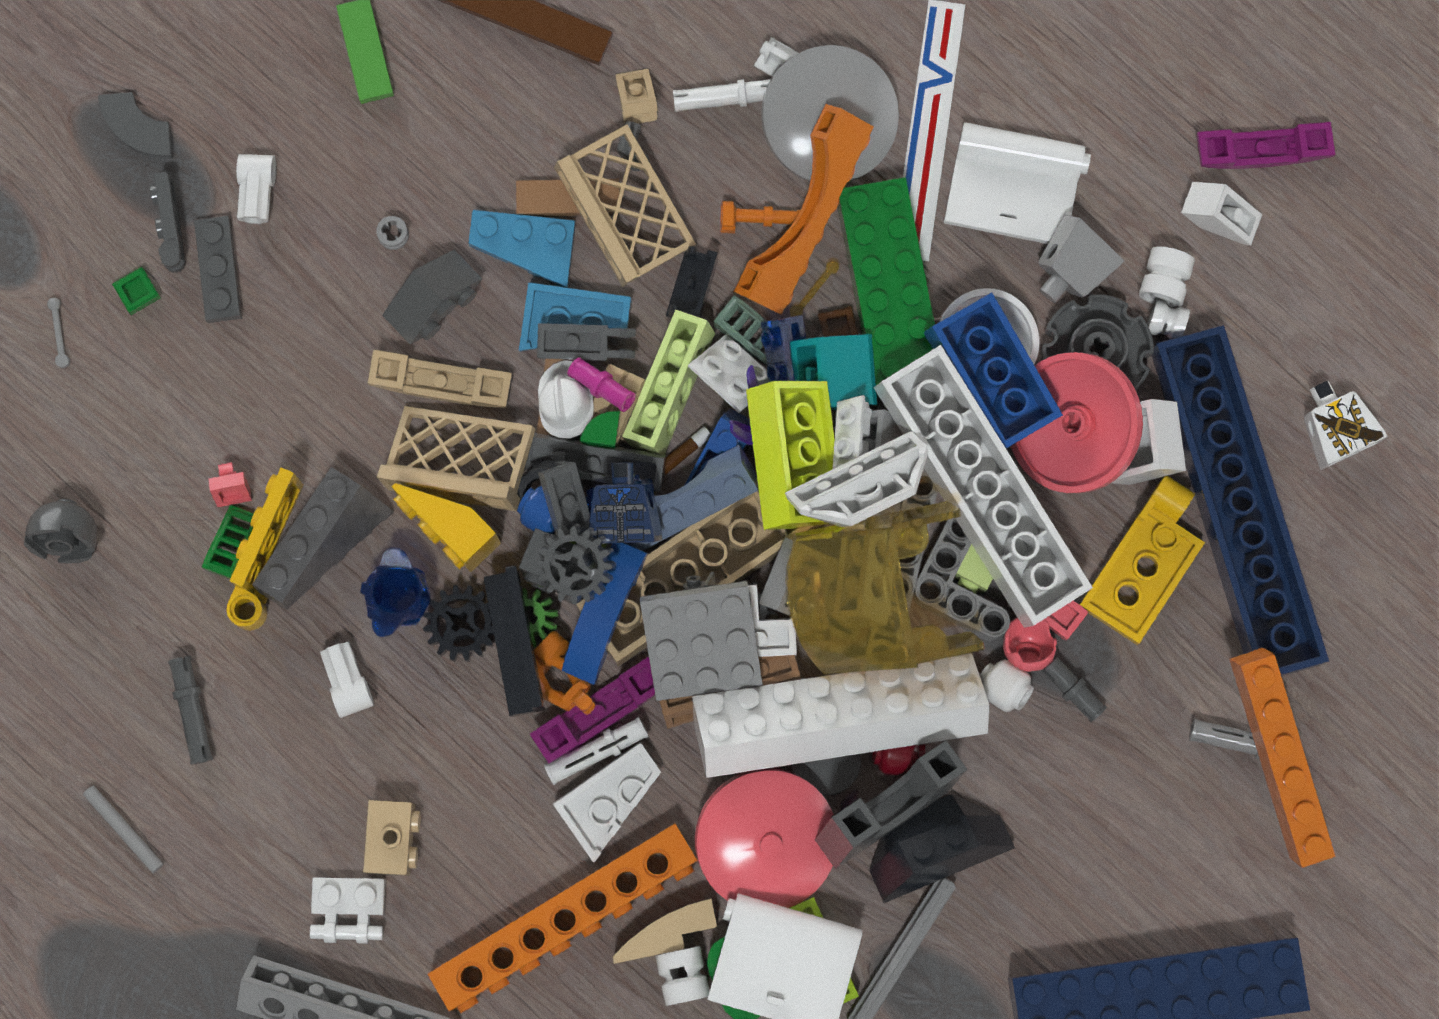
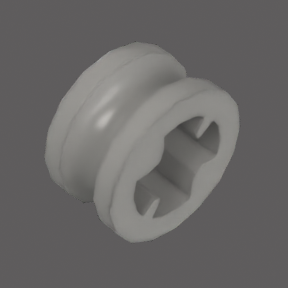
M385 217L378 223L376 228V234L380 243L389 250H398L408 241L409 231L405 222L399 217ZM391 225H396L398 232L401 233L399 238L395 236L396 240L389 241L387 234L384 233L386 228L389 231L391 230L389 227Z

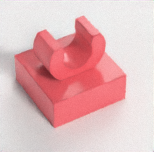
M232 462L218 465L219 477L208 479L209 489L217 507L252 501L251 489L244 473L234 471Z

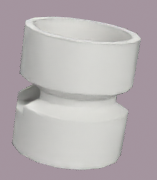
M1153 247L1146 267L1151 274L1144 276L1139 291L1140 298L1151 304L1159 300L1166 302L1170 308L1182 307L1186 295V284L1183 281H1187L1191 277L1195 262L1194 257L1174 248Z
M700 946L655 956L659 976L666 979V982L662 985L666 1006L709 996L710 990L707 976L700 973L704 966ZM685 967L688 977L679 978L678 968Z

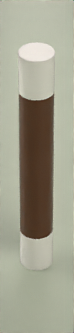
M704 426L666 456L665 475L709 440L711 434Z

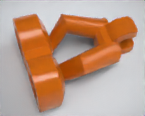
M553 631L534 650L543 699L565 711H570L576 705L585 715H588L596 707L592 699L586 694L591 688L590 683L567 674L572 687L565 693L551 688L545 677V674L552 666L562 671L565 660L563 657L569 647V642L557 631Z

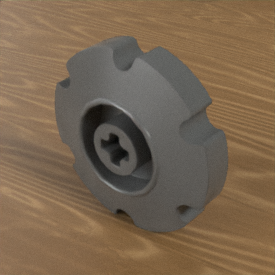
M1089 295L1085 306H1079L1072 300L1062 306L1052 317L1045 329V334L1050 336L1052 342L1043 344L1041 348V361L1057 354L1071 352L1099 356L1097 352H1090L1095 344L1097 349L1104 350L1101 357L1117 366L1128 377L1135 390H1137L1150 371V368L1144 365L1143 358H1149L1154 353L1153 339L1150 329L1142 316L1136 318L1128 316L1126 312L1129 306L1128 303L1107 295Z

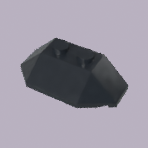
M950 794L936 800L882 837L869 871L883 903H886L1010 851L1015 846L1000 815L954 794Z

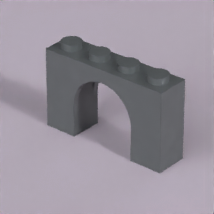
M944 741L920 757L905 775L867 803H864L860 798L833 816L815 841L834 868L837 869L948 793L968 769L949 743Z

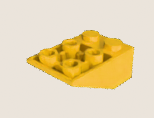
M397 483L391 486L397 494L393 499L397 506L410 520L415 516L421 520L417 524L421 531L435 545L439 541L445 545L442 551L459 570L465 566L472 572L501 544L497 534L471 507Z

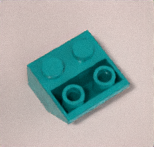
M871 334L817 337L790 341L793 381H827L831 410H837V402L861 395L865 396V402H868L869 405H877V395L874 389L876 383Z

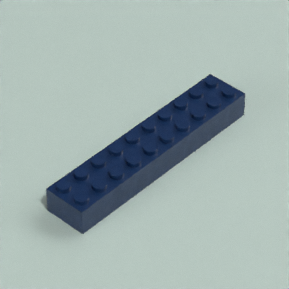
M1224 325L1157 343L1153 348L1154 353L1151 356L1165 401L1177 402L1185 466L1193 492L1195 493L1197 505L1243 653L1264 648L1275 654L1281 677L1329 662Z

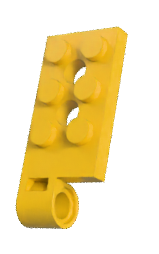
M280 468L277 475L273 474L267 483L265 493L268 494V497L263 507L258 506L252 516L250 525L253 526V530L249 539L244 538L238 547L236 558L239 561L230 578V582L235 585V588L227 603V616L232 623L247 631L260 628L266 621L267 607L265 604L268 598L257 592L252 584L273 554L304 486L293 472L284 468ZM248 602L254 603V615L247 620L240 619V607Z
M1168 475L1164 476L1092 584L1093 588L1087 592L1079 604L1090 615L1136 645L1140 644L1205 544L1204 541L1176 524L1192 501L1195 493ZM1149 558L1154 562L1156 570L1153 576L1146 577L1138 572L1137 563L1139 559ZM1130 587L1136 592L1137 600L1134 605L1127 606L1120 602L1118 598L1120 588Z

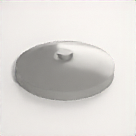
M836 45L818 46L793 56L773 75L763 97L761 109L762 128L771 152L788 171L804 180L810 181L813 162L810 135L825 104L842 108L874 126L870 134V142L866 149L861 152L850 181L867 174L886 156L897 133L899 120L898 102L889 78L871 58L848 47Z

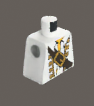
M1325 381L1310 389L1318 408L1305 415L1304 421L1320 470L1374 446L1388 437L1384 429L1354 391L1337 398L1329 381Z

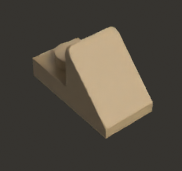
M649 69L615 74L624 124L627 121L639 124L657 120V102Z

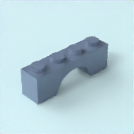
M740 445L709 460L701 473L685 486L671 493L655 496L663 540L759 490L757 473ZM660 541L628 543V545L643 551Z

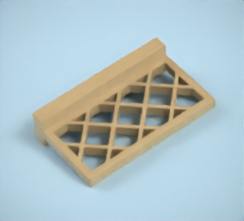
M628 124L571 156L564 157L555 164V171L622 287L688 250L689 246L696 245ZM623 135L631 147L628 160L609 155L612 141ZM606 145L605 153L596 151ZM634 154L639 163L632 161ZM587 155L602 158L599 175L595 176L585 173L578 160ZM607 160L626 165L622 183L602 178ZM630 167L644 170L648 180L645 190L626 185ZM589 180L597 182L595 190ZM601 183L620 188L616 206L601 202L598 197ZM651 184L654 187L656 193L649 191ZM624 190L643 195L639 213L620 208ZM648 197L662 201L665 207L662 220L643 215ZM606 210L614 212L612 219ZM618 213L637 218L633 237L619 233L615 223ZM668 214L674 223L667 222ZM642 220L661 225L656 243L637 238ZM665 227L678 230L685 243L675 249L660 245ZM624 240L631 242L629 249ZM635 243L654 248L651 262L639 268L632 256ZM659 250L667 252L657 258Z
M404 406L387 464L380 465L377 478L388 491H394L391 486L397 483L449 501L517 512L520 502L517 492L536 429L533 425ZM412 417L425 419L429 427L412 437L408 431ZM449 423L457 424L461 431L443 442L437 431ZM481 428L489 429L493 436L475 447L469 436ZM513 433L523 434L521 444L508 452L501 441ZM434 434L440 445L422 455L416 444ZM466 439L472 450L454 460L448 449ZM498 443L504 455L487 466L480 454ZM413 447L419 458L408 466L398 465L401 454ZM445 452L451 464L440 471L431 470L428 462ZM477 457L483 469L472 476L463 475L460 467ZM509 462L513 468L510 481H497L492 472Z

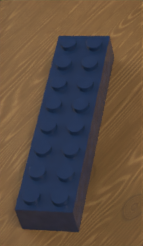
M1285 938L1008 978L1014 1019H1254L1310 1011L1298 938Z

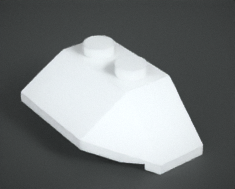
M910 431L786 492L785 495L787 500L801 515L840 527L853 526L915 495L929 451L927 445Z

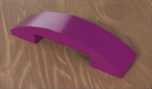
M1331 122L1298 124L1293 129L1232 133L1231 129L1196 133L1200 165L1206 168H1264L1331 158L1336 155Z
M649 657L591 695L590 698L596 707L590 714L585 715L577 706H574L570 711L557 715L529 734L548 764L589 741L655 697Z

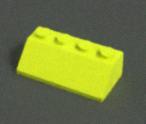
M771 381L746 389L763 529H793L830 524L801 515L787 500L785 495L786 492L833 470L835 439L827 381Z

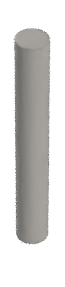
M94 785L83 793L84 797L153 874L164 865Z

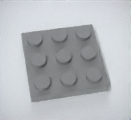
M747 581L640 597L656 701L763 685Z

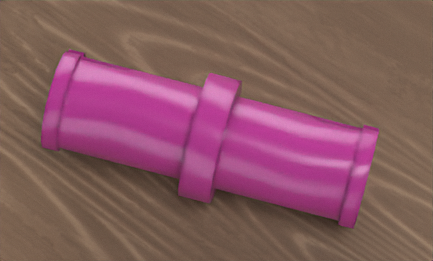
M580 357L571 363L567 372L568 376L590 389L591 395L596 398L602 397L618 407L622 412L627 411L632 406L636 394L614 381L612 374L607 371H599Z

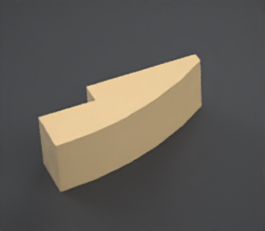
M712 899L687 905L666 914L646 926L627 941L613 956L614 964L685 949L682 935L717 928Z

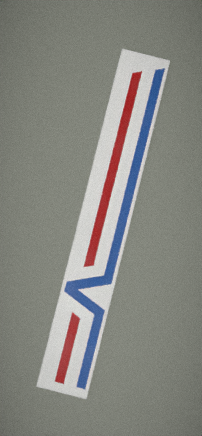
M937 0L928 1L903 177H906L922 261H929L965 12V4Z

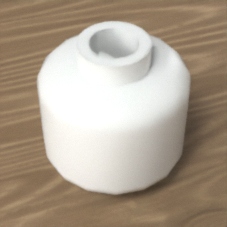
M1006 659L997 662L995 665L989 663L980 675L988 701L1005 712H1010L1013 709H1022L1034 690V687L1031 686L1030 674L1015 667Z

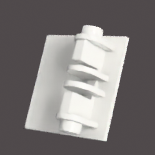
M727 334L688 365L695 374L738 413L748 406L746 372L750 365L754 367L759 385L777 381L774 376Z

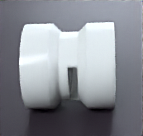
M1156 300L1147 323L1151 334L1156 336L1161 333L1167 335L1169 340L1182 337L1190 310L1183 307L1170 308L1166 302Z

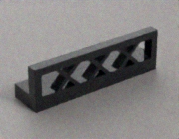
M516 565L505 567V573L483 577L510 717L545 711L522 583Z

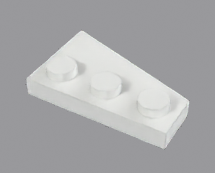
M640 742L553 803L593 863L661 773Z

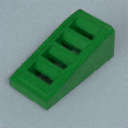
M233 505L229 506L201 568L221 577L231 578L239 559L236 558V554L223 550V544L226 543L238 548L241 541L227 536L229 530L244 535L245 539L248 540L253 526L250 525L248 530L232 524L234 517L251 523L254 513ZM222 556L232 560L231 567L217 562L218 557Z

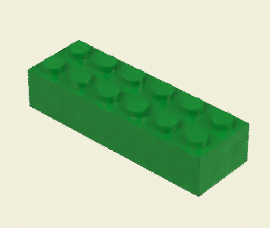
M906 177L846 187L839 197V205L837 207L862 335H872L876 385L933 350L923 333L934 326L935 322Z

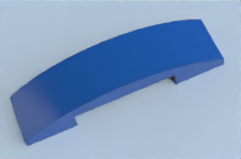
M612 543L610 548H613L614 551L607 556V559L616 562V566L607 570V572L614 577L613 581L603 583L606 588L604 593L599 595L594 592L595 599L590 602L585 601L562 667L563 672L593 685L596 684L607 657L608 651L606 650L631 588L636 585L648 555L647 552L626 543Z

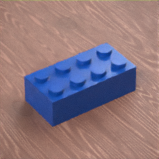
M992 292L923 332L932 349L940 345L942 346L1005 448L1010 447L1063 416Z

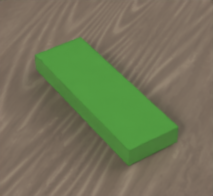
M356 0L336 5L360 103L364 104L394 96L371 1Z

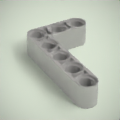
M951 512L916 581L913 599L921 608L988 641L997 640L1009 628L1010 617L1007 611L952 582L971 546V542L967 536L957 537L952 532L951 526L957 520ZM940 552L949 553L954 559V566L947 569L941 568L936 562V555ZM924 583L934 584L939 592L938 597L933 600L925 599L920 593V586ZM955 599L967 601L970 606L969 614L960 616L954 613L952 601ZM996 615L1001 621V630L997 632L987 630L983 622L985 616Z

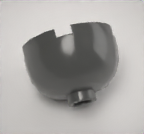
M60 499L40 506L31 515L26 526L24 546L29 552L43 559H46L47 554L61 556L58 559V563H81L89 560L92 557V552L95 551L97 526L90 513L75 501Z

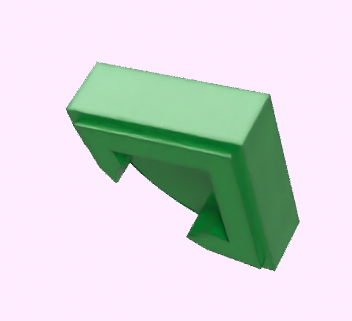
M620 411L605 412L593 418L583 430L580 443L616 448Z

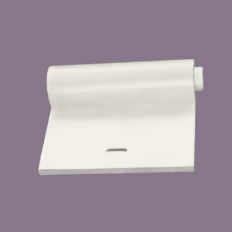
M964 122L944 223L1049 244L1063 218L1066 215L1072 216L1077 182L1080 174H1087L1091 154L1085 153L1086 147L1083 145Z
M739 893L736 900L729 898L723 919L730 922L707 1000L771 1019H839L863 930Z

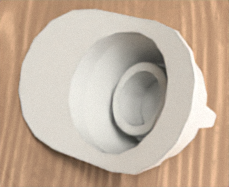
M569 360L555 363L548 368L541 377L538 388L539 414L543 427L551 435L565 439L580 435L587 424L593 419L594 412L593 395L590 394V389L577 380L570 378L567 374L573 362Z

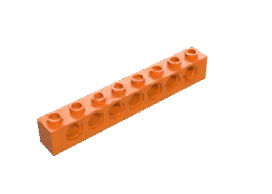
M673 824L442 964L427 975L448 1011L450 1012L457 1008L461 1014L478 1004L479 1001L476 996L489 989L492 995L509 985L510 982L507 977L520 970L523 976L540 966L541 963L538 958L548 952H551L553 957L570 948L572 945L569 940L574 936L582 933L584 938L601 929L603 927L600 923L602 919L611 914L615 919L633 909L630 902L642 895L647 901L662 892L664 888L661 883L671 877H674L676 882L690 875L695 871L692 865L698 862L677 825ZM654 854H662L668 860V868L662 874H653L648 869V860ZM626 872L634 874L637 878V887L631 893H623L617 887L618 877ZM594 891L602 892L607 901L604 909L599 912H592L586 904L588 895ZM562 910H570L575 915V925L568 931H562L556 925V916ZM533 928L541 930L545 938L543 945L536 950L530 949L525 943L526 933ZM502 947L510 949L513 953V962L505 969L498 967L494 961L495 952ZM470 966L479 968L482 973V981L476 987H469L463 979L464 971Z

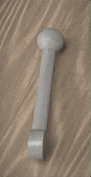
M53 297L48 300L47 306L52 310L58 351L55 363L60 368H67L70 364V359L65 355L59 317L61 302L58 298Z

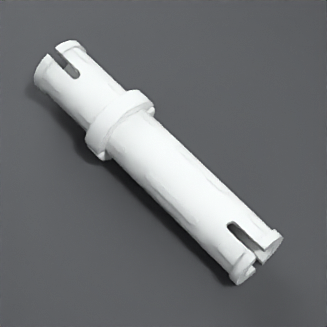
M744 79L737 80V83L673 90L675 112L740 104V107H746L747 103L763 101L766 88L771 79L744 82Z
M637 717L635 720L613 731L607 729L603 731V736L573 750L550 764H544L553 785L612 754L616 757L622 754L620 750L644 738H648L649 736L640 718ZM627 735L626 737H624V738H622V739H620V740H618V741H615V740H617V739H619V738H621V737ZM582 758L581 760H579V761H577V762H575V763H573V764H571V765H569V766H566V765H568V764H570V763H572V762H574V761H576V760Z

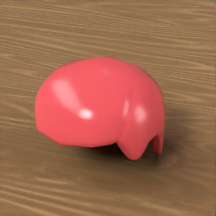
M1018 617L1010 622L1003 638V651L1011 664L1025 672L1042 670L1053 662L1057 639L1052 637L1047 621L1042 620L1034 626L1025 628Z

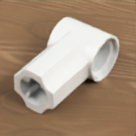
M239 154L236 170L237 182L240 185L237 219L249 224L267 223L271 186H274L276 179L275 156Z
M350 643L336 644L321 651L320 654L332 686L330 688L331 697L339 717L342 718L374 706L370 689L364 676L361 677Z

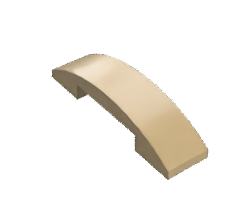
M373 350L368 385L433 400L506 408L512 373L479 367L475 370L410 359L408 355Z

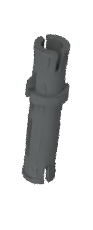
M185 656L184 659L180 657L169 660L168 664L170 665L175 692L172 693L173 699L178 701L190 756V765L211 761L213 756L211 755L199 695L202 694L201 688L196 686L191 656Z

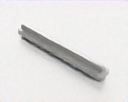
M943 878L934 882L848 1019H873L956 889V885L952 881Z

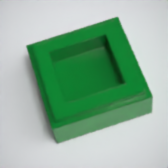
M143 267L112 284L130 315L161 299Z

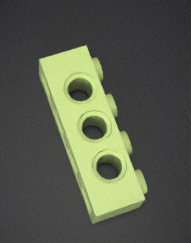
M675 310L622 436L631 448L658 454L666 453L698 376L688 365L710 347L715 335L707 320Z

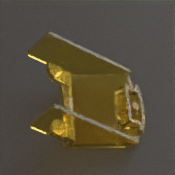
M949 501L870 517L853 526L840 527L832 525L795 533L789 561H787L785 589L787 607L791 623L801 646L823 674L919 668L918 664L985 649L983 641L971 631L946 636L935 625H921L911 628L899 559L922 553L929 542L927 524L961 517L958 507Z

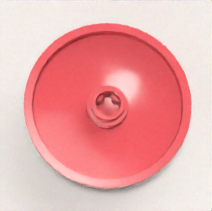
M1071 352L1057 354L1042 360L1035 367L1063 416L1011 445L1014 456L1022 469L1033 480L1051 490L1063 493H1085L1101 489L1123 474L1133 461L1139 448L1143 429V415L1137 392L1128 377L1117 366L1102 357L1088 353Z
M769 768L742 772L733 776L711 794L702 808L697 821L695 850L702 873L713 889L727 901L729 898L736 900L739 893L783 907H793L815 893L826 880L833 867L815 841L829 820L834 816L832 809L824 796L810 782L792 772Z

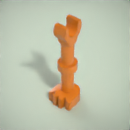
M722 201L720 232L734 234L736 222L762 223L763 227H772V224H793L800 210H773V206H764L763 209L736 208L733 201Z

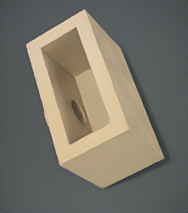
M369 800L364 873L410 876L411 868H417L418 847H412L413 832L419 833L421 813L420 811H415V804L410 802Z

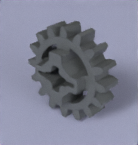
M579 524L572 526L570 533L566 527H562L557 530L558 537L551 534L546 538L550 547L542 546L538 550L541 555L545 556V559L536 562V567L544 568L545 573L539 577V581L548 580L550 585L546 591L551 593L554 590H558V600L561 602L568 596H571L572 604L579 603L582 596L586 602H590L595 599L594 592L601 595L606 591L603 583L613 581L614 577L607 570L614 568L616 562L609 561L607 556L614 550L613 548L604 549L602 547L606 539L604 535L597 539L593 538L594 528L592 527L586 529L584 533H581ZM576 541V545L572 547V550L559 548L563 543ZM591 551H593V553L595 554L597 562H595V559ZM575 557L578 559L577 565L581 567L578 571L574 570L575 563L570 561ZM580 579L593 581L588 586L576 587Z

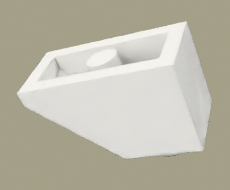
M1192 182L1181 212L1199 228L1244 245L1252 244L1262 217L1258 210L1226 184Z

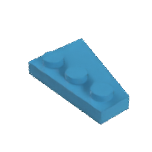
M472 210L468 243L470 247L505 263L509 262L534 276L556 283L559 287L568 288L576 223L575 220Z
M528 282L519 352L537 349L538 323L608 325V328L628 329L632 297Z

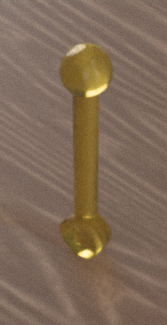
M829 261L827 263L826 271L802 301L790 308L789 314L792 319L798 320L802 318L803 309L830 275L839 271V264L836 261Z

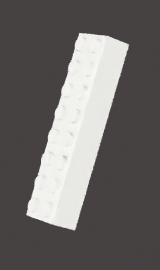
M941 345L874 387L902 434L904 435L912 431L927 445L929 452L924 465L925 471L1024 628L1036 625L1093 588Z
M972 653L692 696L694 728L706 778L988 734L989 702Z

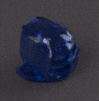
M391 547L387 549L382 555L380 565L375 567L367 580L361 583L360 594L365 597L367 617L372 620V629L379 637L392 635L400 626L418 624L431 602L425 572L413 567L405 551L400 548Z

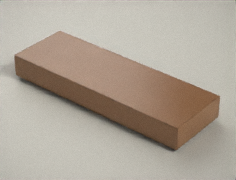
M619 178L609 179L612 181L619 182ZM561 180L516 181L517 215L536 217L581 216ZM589 180L595 190L597 182ZM601 183L598 197L602 203L616 206L620 188ZM606 210L609 215H613V211Z

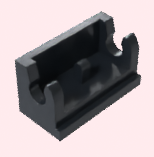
M694 246L688 247L681 262L666 317L672 319L675 310L699 318L702 317L718 263V252L708 250L704 254L697 252Z

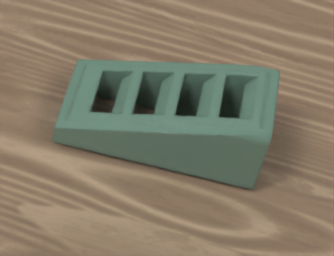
M736 295L731 298L714 320V327L724 335H729L745 351L768 368L789 342L785 335ZM736 311H739L742 315L733 326H730L727 322ZM749 319L753 324L742 336L739 330ZM761 328L764 330V333L753 345L750 339ZM771 336L775 339V342L764 354L760 349Z

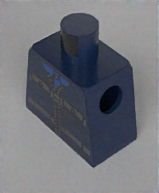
M633 462L612 463V484L596 485L594 487L589 528H594L593 538L595 539L604 535L606 537L604 543L657 542L663 540L652 484H634Z

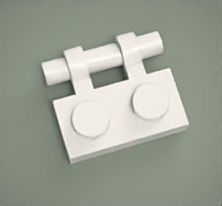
M313 878L311 914H325V924H311L310 939H324L325 943H336L337 939L356 940L359 944H368L369 940H383V926H370V915H384L386 879ZM338 914L358 915L357 925H338Z

